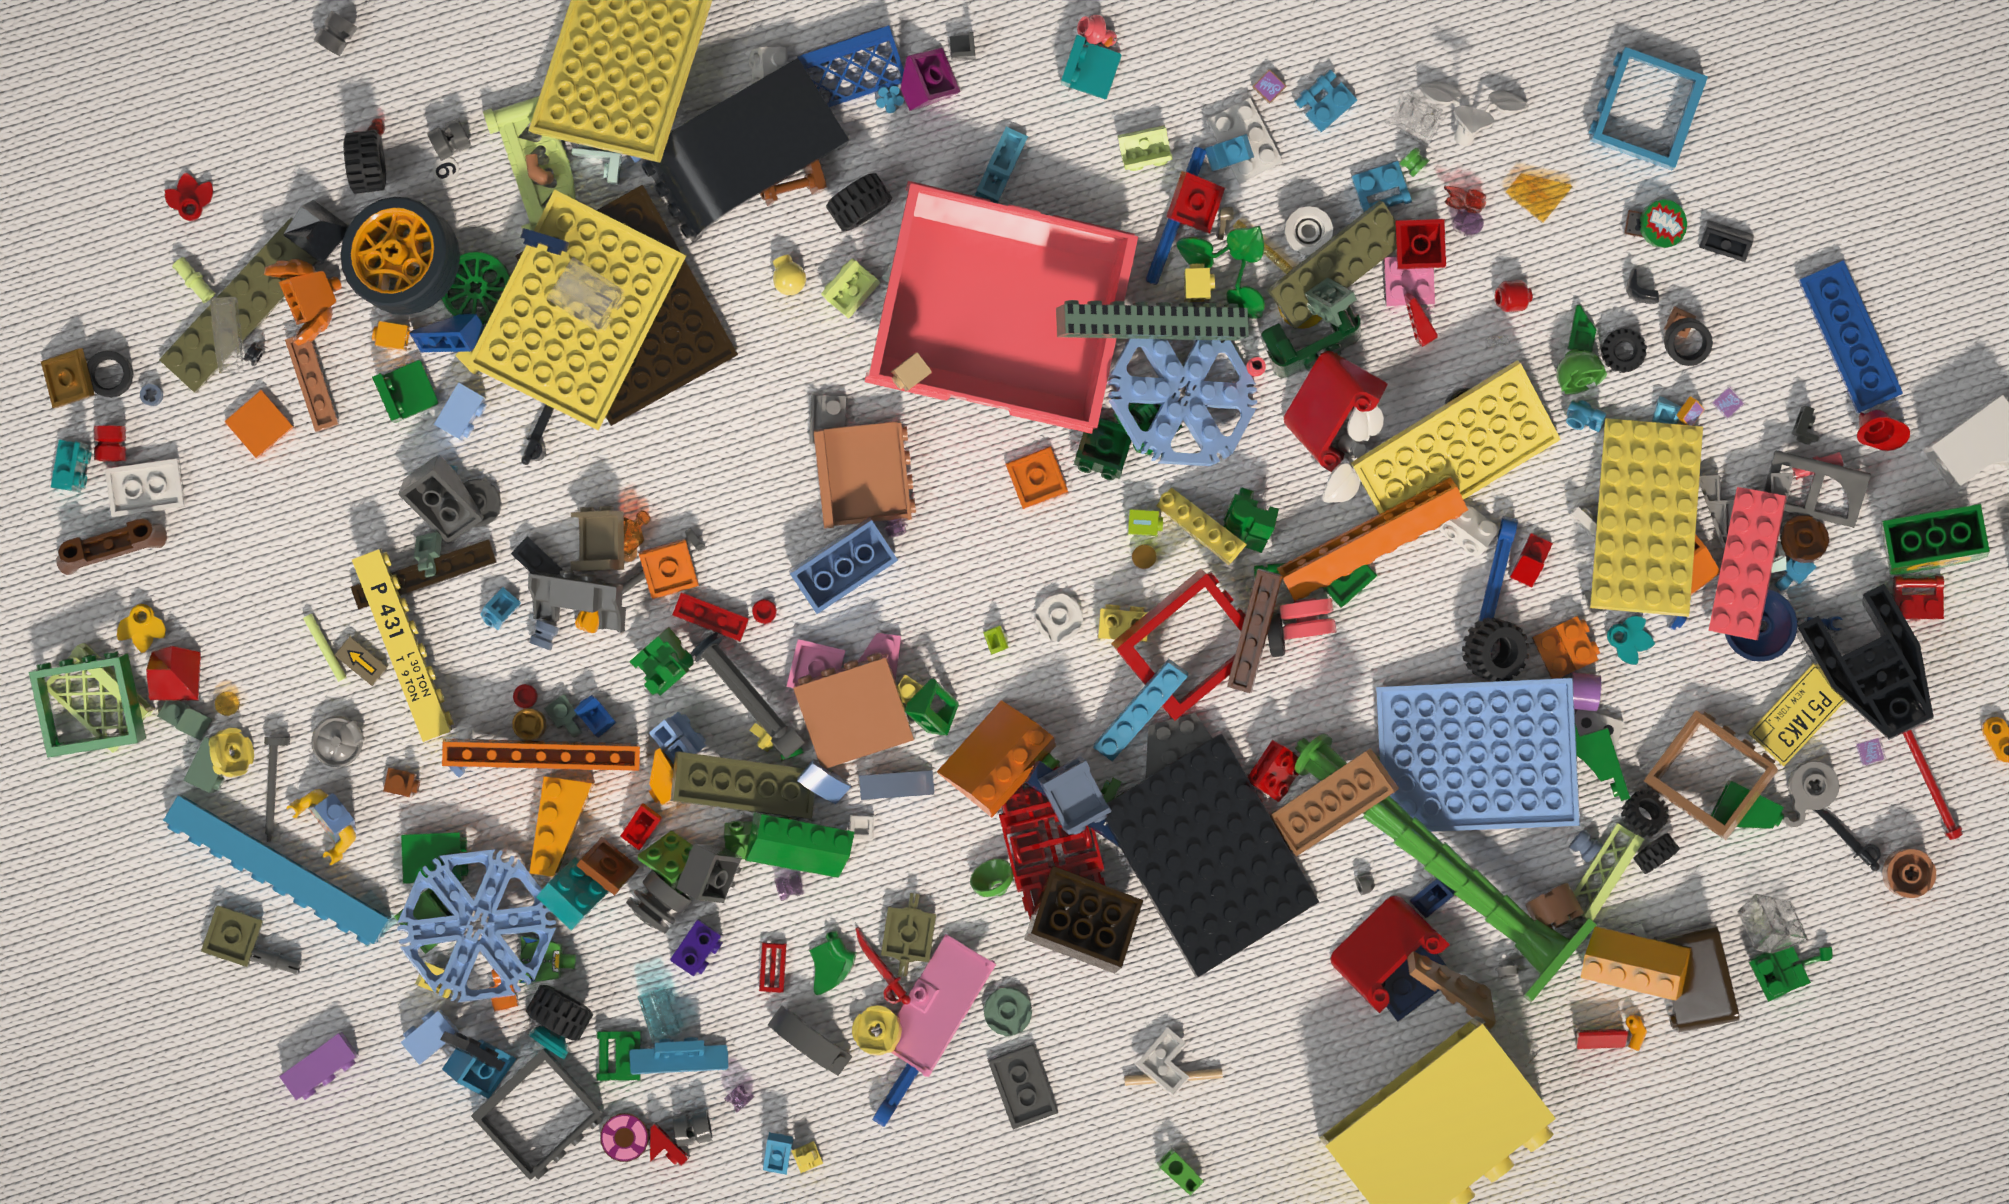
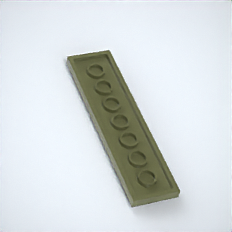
M292 217L159 359L194 393H197L285 298L279 282L288 278L264 275L265 267L275 264L277 261H290L291 259L303 260L312 266H315L318 260L284 236V232L293 220Z

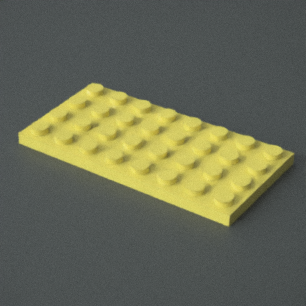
M1516 360L1351 462V465L1378 514H1381L1450 477L1464 500L1561 439L1522 364Z
M1605 418L1590 608L1689 617L1703 436L1702 426Z

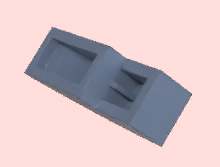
M933 770L859 776L861 800L935 795Z

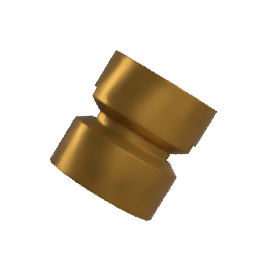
M523 709L514 716L512 728L519 738L536 740L545 733L547 720L538 710Z

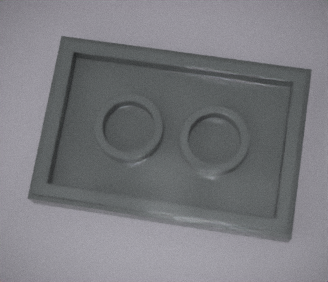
M1034 1043L988 1060L1013 1130L1059 1113Z

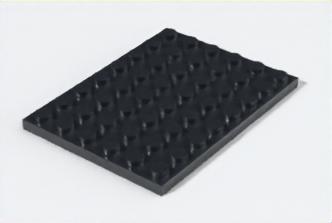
M1218 734L1106 803L1112 811L1107 814L1104 821L1196 978L1319 903L1318 898L1223 734Z

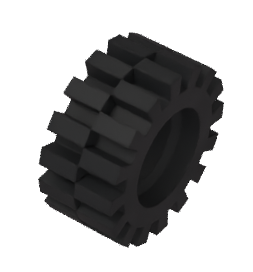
M1620 328L1610 333L1603 341V347L1601 348L1602 359L1605 360L1607 367L1612 368V371L1620 373L1631 372L1642 365L1647 355V344L1645 345V339L1639 335V332L1632 331L1633 329ZM1626 341L1632 345L1633 355L1630 359L1622 360L1616 356L1615 347L1619 342Z
M1642 789L1640 792L1639 790L1636 791L1621 808L1623 810L1621 817H1625L1623 819L1624 824L1628 823L1629 826L1627 828L1629 830L1633 828L1635 830L1633 834L1635 835L1641 833V837H1646L1647 835L1652 837L1666 825L1669 814H1667L1669 809L1663 806L1666 802L1664 799L1660 801V795L1658 794L1653 796V791L1651 790L1647 793L1646 789ZM1639 807L1645 809L1650 814L1651 820L1641 814Z
M1665 833L1647 845L1633 859L1643 873L1648 874L1680 850V847L1669 833Z

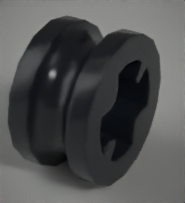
M253 342L245 353L243 360L246 362L250 361L252 366H256L262 358L265 348H260L258 343Z

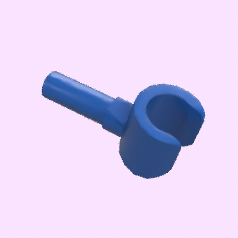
M1839 616L1821 619L1823 624L1831 631L1842 629L1833 626L1834 620H1843Z

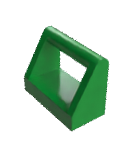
M933 678L907 703L905 712L927 733L947 736L959 702ZM935 693L946 703L937 714L930 708Z

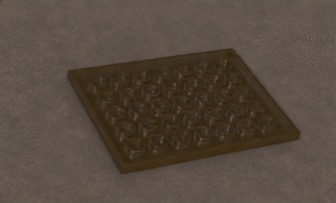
M643 184L596 210L681 253ZM523 251L515 255L517 261H519ZM684 260L606 415L610 426L738 356L737 351L686 260Z

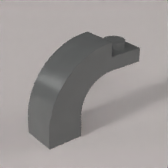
M782 1005L767 1024L801 1053L837 1076L840 1075L853 1057Z

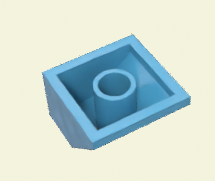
M481 1039L478 1040L482 1043L481 1049L485 1050L488 1047L499 1053L497 1058L505 1062L501 1071L489 1067L457 1049L454 1050L442 1070L457 1083L489 1099L516 1058Z

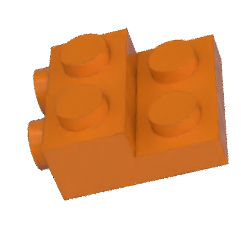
M1575 616L1532 637L1551 679H1559L1599 660L1597 657L1600 654L1599 648L1595 641H1589L1586 633L1590 632L1584 618L1579 620L1578 616Z

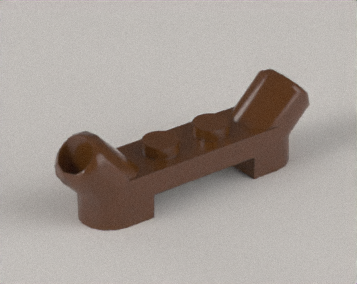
M137 519L127 522V527L82 540L80 537H76L60 545L56 564L62 573L72 575L80 568L145 548H162L167 542L166 529L162 524H152L146 519Z

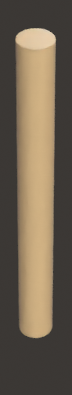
M1222 1068L1183 1071L1189 1076L1188 1081L1223 1078ZM1146 1074L1124 1076L1125 1086L1156 1083Z

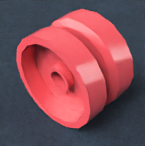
M1332 598L1298 600L1292 604L1279 606L1282 619H1296L1297 623L1286 624L1282 627L1284 640L1337 632L1334 619H1319V615L1330 614L1334 610Z

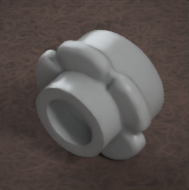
M1513 960L1499 962V967L1495 968V971L1498 972L1500 979L1513 978L1518 976L1517 968H1519V965L1514 964Z

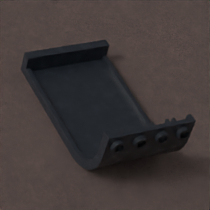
M799 58L670 132L661 162L642 159L643 164L641 166L648 177L651 176L655 181L654 187L661 198L665 197L669 204L667 208L673 218L677 217L680 221V229L685 238H690L694 243L701 239L704 232L720 218L836 149L844 148L848 144L849 138Z

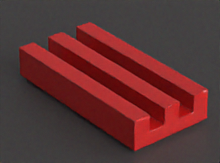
M762 942L759 991L784 993L787 944ZM767 948H772L769 987H765ZM777 948L781 949L779 987H775Z

